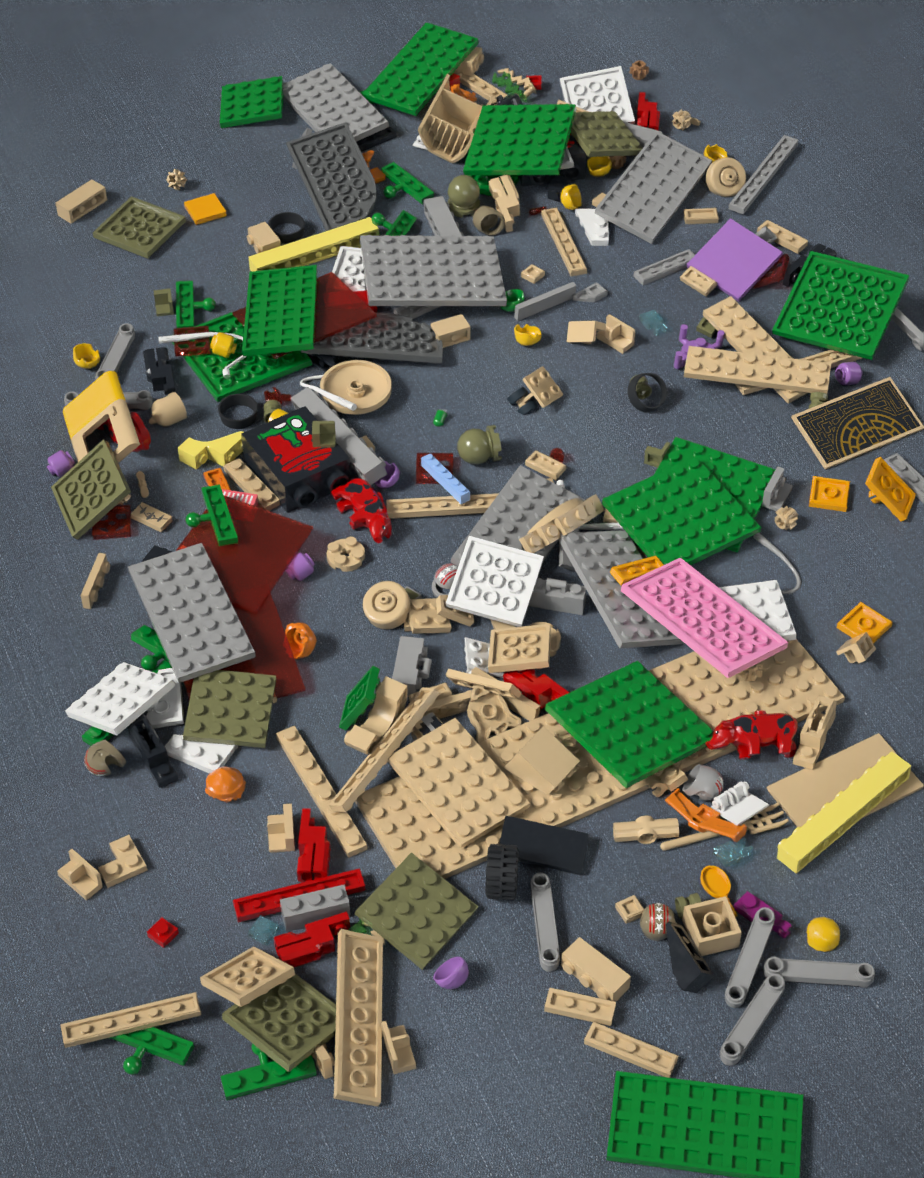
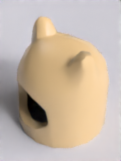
M172 392L164 398L157 399L151 407L152 417L149 419V423H157L165 427L186 419V409L179 395Z

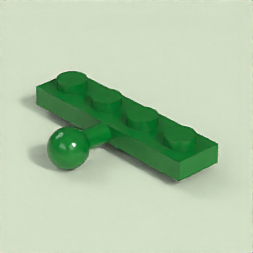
M395 162L381 168L385 177L396 184L395 186L389 185L384 188L383 193L386 198H394L396 192L404 190L421 204L424 203V199L434 198L432 190Z
M402 210L393 224L386 221L381 213H375L371 220L375 226L382 225L388 229L385 235L406 236L417 218Z
M193 281L176 282L177 332H182L194 327V309L204 308L206 311H212L216 307L215 300L210 297L200 302H194Z
M220 484L202 487V496L208 513L199 515L191 512L186 516V524L189 527H197L200 522L211 521L219 546L238 543V537Z
M143 625L131 634L132 641L154 653V655H146L142 658L141 666L143 669L148 671L155 669L157 662L162 658L169 662L155 630Z
M154 1027L109 1037L137 1048L133 1056L126 1058L123 1063L125 1072L130 1075H135L141 1070V1059L145 1052L184 1066L194 1049V1042Z
M252 1043V1051L255 1055L259 1056L261 1065L220 1077L227 1101L317 1076L312 1055L288 1072L277 1062H270L268 1055Z

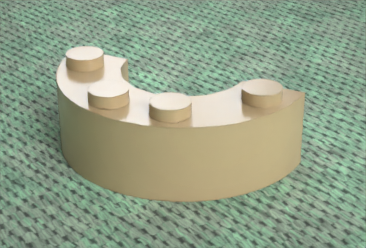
M387 676L378 684L375 690V703L368 714L366 722L360 727L354 725L344 738L347 746L366 755L370 754L401 715L403 709H405L408 694L407 685Z

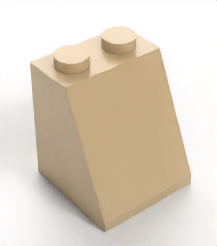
M543 726L504 768L548 795L553 790L557 792L565 784L562 780L565 777L570 778L577 771L575 766L580 760Z

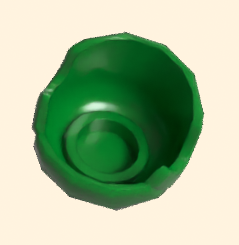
M521 289L505 291L507 303L506 306L500 307L506 312H515V305L525 302L524 292Z

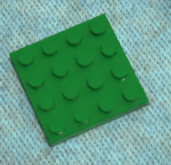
M282 76L222 86L221 128L282 118Z

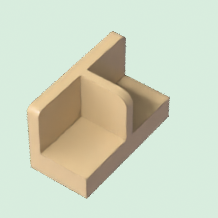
M462 314L431 323L436 339L442 340L443 348L470 340V325Z
M609 314L606 317V331H598L597 338L623 354L634 346L635 329Z
M571 321L568 324L567 342L592 344L596 339V331H606V324L598 321Z
M865 632L846 641L836 653L837 655L844 653L850 663L856 661L861 663L876 650V647L868 633Z
M283 804L284 814L269 815L267 817L270 853L295 851L292 804Z
M71 849L68 851L71 861L57 871L58 876L87 901L103 888L100 873L77 852Z
M386 1021L381 1022L382 1037L393 1074L416 1069L415 1059L410 1046V1037L406 1033L404 1025L388 1029Z

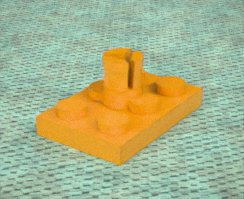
M879 457L875 459L865 482L870 489L869 497L875 495L876 497L871 499L874 504L884 503L900 522L904 521L908 517L916 494L885 460Z

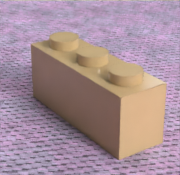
M94 180L88 181L56 202L58 216L72 224L107 201L106 189Z
M579 937L562 953L561 966L564 971L578 978L583 986L596 992L600 999L616 1002L630 988L631 976Z

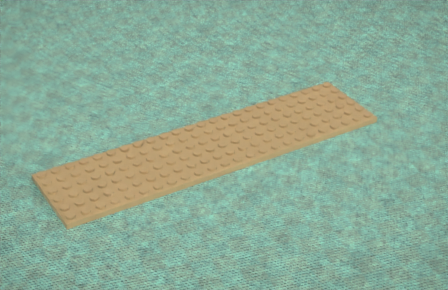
M797 639L787 641V649L759 662L763 663L762 677H757L754 682L744 681L742 675L738 674L730 678L725 677L695 651L649 670L713 731L723 720L754 714V712L760 710L766 711L767 714H789L795 717L798 723L808 718L818 696L834 699L837 703L836 705L843 703L845 699L844 695ZM820 705L819 712L825 711L828 706ZM549 713L478 743L529 801L530 808L515 817L556 827H564L649 789L648 783L650 781L660 780L659 776L673 766H677L685 773L692 770L698 764L703 765L737 750L733 744L716 750H710L706 747L625 788L575 739V747L571 748L572 754L580 760L575 766L577 771L570 778L565 777L562 780L565 784L557 792L553 790L547 795L507 771L504 767L543 726L553 736L554 731L564 730ZM400 776L364 791L355 801L395 868L412 852L442 878L446 879L487 861L490 844L500 843L503 824L460 849Z

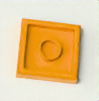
M215 193L184 202V207L196 225L227 216L226 210Z
M813 476L809 507L846 512L850 481Z
M860 602L837 623L836 628L851 638L867 632L874 643L892 627L893 622Z

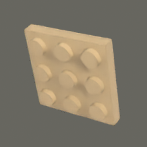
M550 624L491 630L488 659L489 673L549 667Z
M252 947L201 976L200 980L204 987L242 1007L260 995L266 994L275 986L285 983L287 979L295 975L294 967L256 947Z

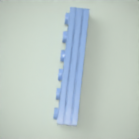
M432 454L421 457V466L460 504L470 500V491Z

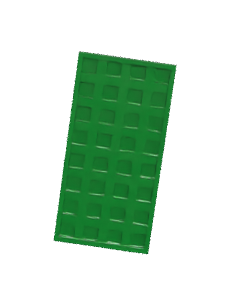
M426 22L362 95L366 100L416 116L440 89L446 75L449 74L451 76L479 44L478 38Z
M317 265L249 272L242 346L243 356L281 352L289 353L292 351L314 349Z
M616 1071L606 1160L737 1178H800L803 1095Z

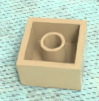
M726 896L684 906L683 924L688 936L702 956L739 947L741 930Z

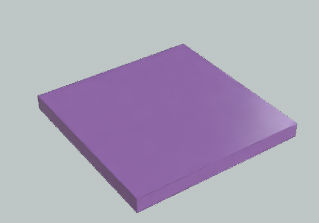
M730 218L687 263V268L692 266L717 282V288L739 302L783 256V252Z

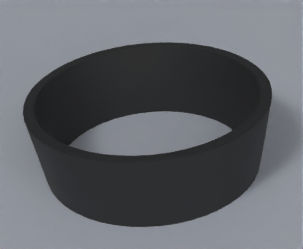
M278 213L271 217L268 222L269 227L277 235L281 243H292L303 236L305 221L297 213ZM284 223H292L300 227L298 231L290 234H281L273 230L276 226Z
M654 373L638 374L632 378L628 385V398L631 404L642 412L656 410L664 403L667 397L665 382ZM645 375L654 378L660 385L662 396L657 406H646L637 396V383Z
M233 394L225 397L218 405V412L222 423L233 429H242L252 425L257 417V402L246 394ZM237 405L247 406L254 411L252 415L241 420H232L223 416L228 408Z

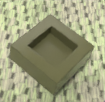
M704 316L696 327V331L710 338L716 332V329Z

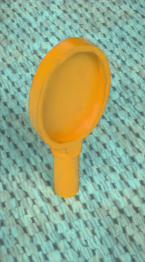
M709 865L702 869L700 880L704 890L715 898L727 897L731 888L727 874L717 866ZM727 897L728 902H729V904H730V906H731V909H732V911H733V914H734V916H735V918H736V917H737V913H736V911L734 910V908H733V906H732V904H731V902H730V899Z

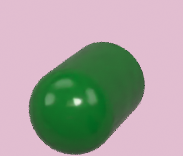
M437 410L433 420L435 426H443L447 410Z

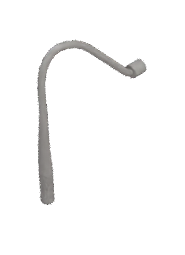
M760 533L753 535L754 539L779 556L792 570L797 579V585L794 589L781 591V593L790 594L796 592L800 588L801 580L793 565Z

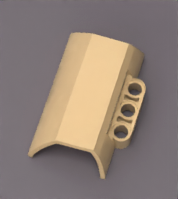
M447 74L423 118L418 132L429 152L450 163H455L466 155L471 146L483 105L476 104V102L474 103L470 99L451 92L449 84L450 75ZM494 95L491 96L489 102L486 105L492 104L495 98Z

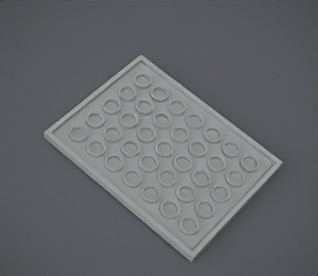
M360 236L369 306H506L507 299L494 236Z

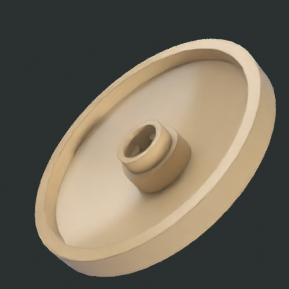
M363 360L345 361L334 365L325 372L320 381L321 389L357 405L356 410L352 411L321 395L330 408L345 414H365L377 410L388 401L392 391L391 378L387 371L375 363Z

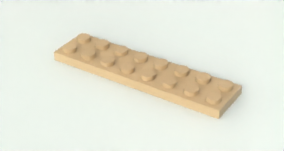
M732 296L703 310V316L717 331L723 330L725 332L724 338L738 352L792 358ZM773 388L788 404L807 394V392Z
M689 346L684 377L807 393L823 392L827 394L831 363Z
M343 929L338 933L334 1099L378 1107L381 1103L383 938Z

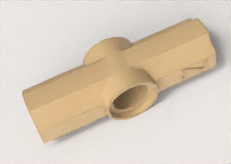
M641 816L636 821L613 823L614 841L638 840L642 844H651L659 838L679 837L678 819L654 820L651 816Z

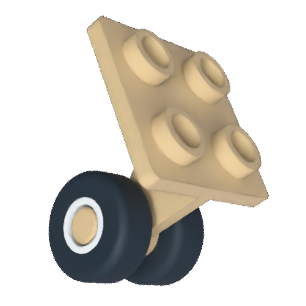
M542 366L523 378L524 383L531 391L528 396H526L528 394L526 388L521 387L508 396L507 400L511 405L516 403L519 406L517 412L526 415L537 407L534 400L528 402L533 396L542 408H545L563 396V393L551 378L549 372Z

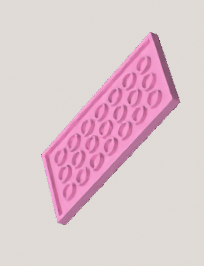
M681 558L631 580L621 587V592L727 678L787 649L788 642Z

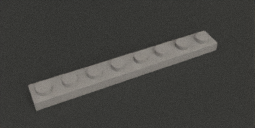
M786 135L780 139L729 203V210L741 214L746 212L797 147L798 139Z

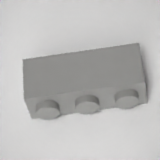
M344 885L280 899L281 913L286 932L305 928V924L343 912H347L350 917V904Z

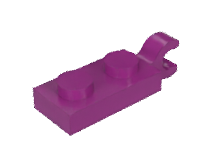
M747 891L734 904V910L751 922H753L754 916L760 908L766 907L771 909L775 915L772 930L782 938H786L790 934L788 929L791 927V924L786 920H782V914ZM766 917L760 918L762 921H769Z

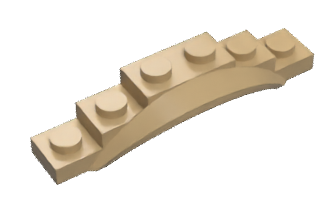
M596 494L586 500L579 498L570 499L546 514L519 541L526 552L535 553L561 538L560 533L563 536L567 535L605 511Z

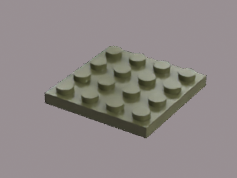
M583 111L575 113L571 134L588 157L636 156L643 149L615 111Z
M131 196L93 232V237L148 259L186 222V219L183 215Z
M104 439L51 486L72 537L77 540L131 493L109 442Z
M216 670L195 677L183 740L266 748L276 676Z
M411 852L356 910L355 915L423 970L477 911L478 906Z
M295 974L287 979L285 983L275 986L266 994L253 999L247 1005L240 1007L234 1004L223 1012L222 1020L289 1072L314 1053L316 1047L324 1045L335 1036L336 1005Z

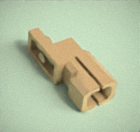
M510 175L500 177L503 185L499 177L489 181V190L493 199L496 200V210L504 218L506 233L513 231L514 217L520 215L519 194Z
M823 696L816 698L800 733V745L793 758L794 765L813 770L826 742V734L836 717L837 703L834 699ZM820 705L828 706L825 714L819 712Z

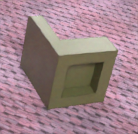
M171 288L153 290L157 316L174 315Z
M313 421V447H335V421Z
M666 442L662 450L647 446L644 463L658 468L670 447V442Z

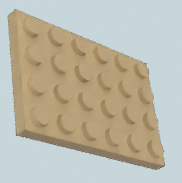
M456 718L396 751L388 759V763L460 849L504 824L505 815L515 817L530 808L529 801Z

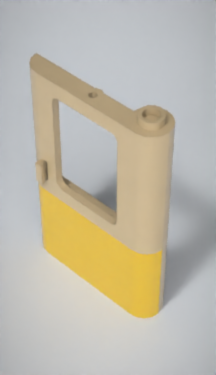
M107 371L63 409V416L77 462L89 453L85 438L109 417L118 442V448L113 451L118 463L140 445L115 371Z

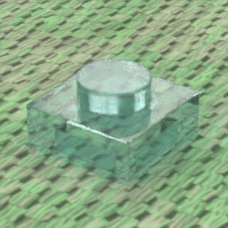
M260 915L249 929L248 935L267 946L279 931V925Z

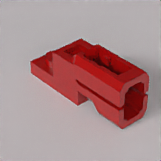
M639 92L637 125L647 128L649 124V129L659 131L660 111L657 110V102H648V99H645L646 92Z
M534 669L506 671L503 675L504 682L513 684L523 696L540 705V710L546 707L547 703L570 693L545 674L537 677Z
M302 808L298 842L300 856L298 857L297 878L301 883L312 880L313 873H315L314 880L327 877L331 853L326 827L315 826V817L311 816V809Z
M343 912L305 924V932L295 934L288 932L273 937L279 960L292 967H297L319 960L322 955L335 952L333 936L338 935L341 929L351 931L348 913Z

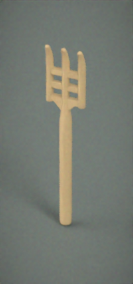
M776 803L752 816L753 820L748 819L740 825H746L747 830H750V834L753 835L781 827L789 820L785 819L776 823L771 822V820L778 818L784 813V811L767 815L766 812L779 806V803ZM711 831L699 832L663 842L660 847L663 851L721 835Z

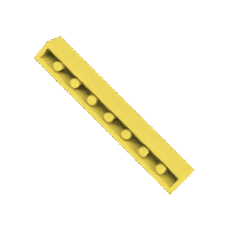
M369 217L249 256L250 271L306 266L338 255L341 246L360 248V236H379V228L372 223Z
M892 751L887 756H882L874 767H869L862 777L853 780L850 786L845 791H840L832 802H827L820 812L816 815H811L802 827L798 826L789 838L781 840L777 847V859L797 874L908 780L911 765Z

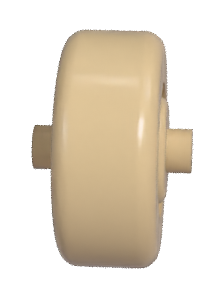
M722 158L714 161L706 172L707 187L712 193L722 197L737 195L746 182L744 167L733 158Z
M382 581L373 585L366 592L363 599V610L370 623L375 627L393 629L403 624L408 618L411 600L404 587L393 581Z

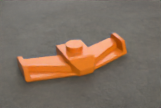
M679 788L665 799L669 806L671 805L688 821V826L699 832L711 831L732 838L734 842H738L746 834V825L737 826L720 819V813L705 804L698 808L679 791Z

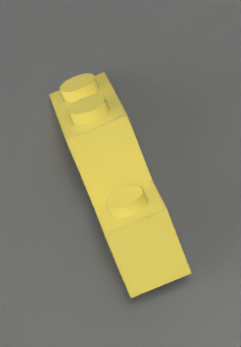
M239 431L208 442L197 441L189 437L178 447L179 461L196 470L208 459L224 467V465L234 461L243 452L241 433L244 432Z

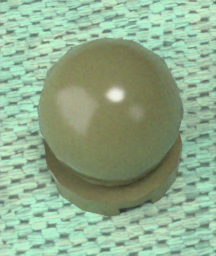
M457 176L449 184L448 204L450 212H453L454 216L463 218V215L469 214L473 216L475 211L480 208V188L478 182L471 176Z
M488 425L486 431L472 428L460 436L457 442V450L465 462L471 465H479L486 462L489 457L493 462L501 461L502 457L498 456V452L502 451L499 433H494L496 425Z

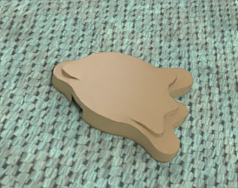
M475 686L472 689L467 713L471 724L476 729L477 743L489 739L490 732L498 735L505 732L507 728H515L521 725V719L509 711L507 703L502 696L491 693L482 686Z

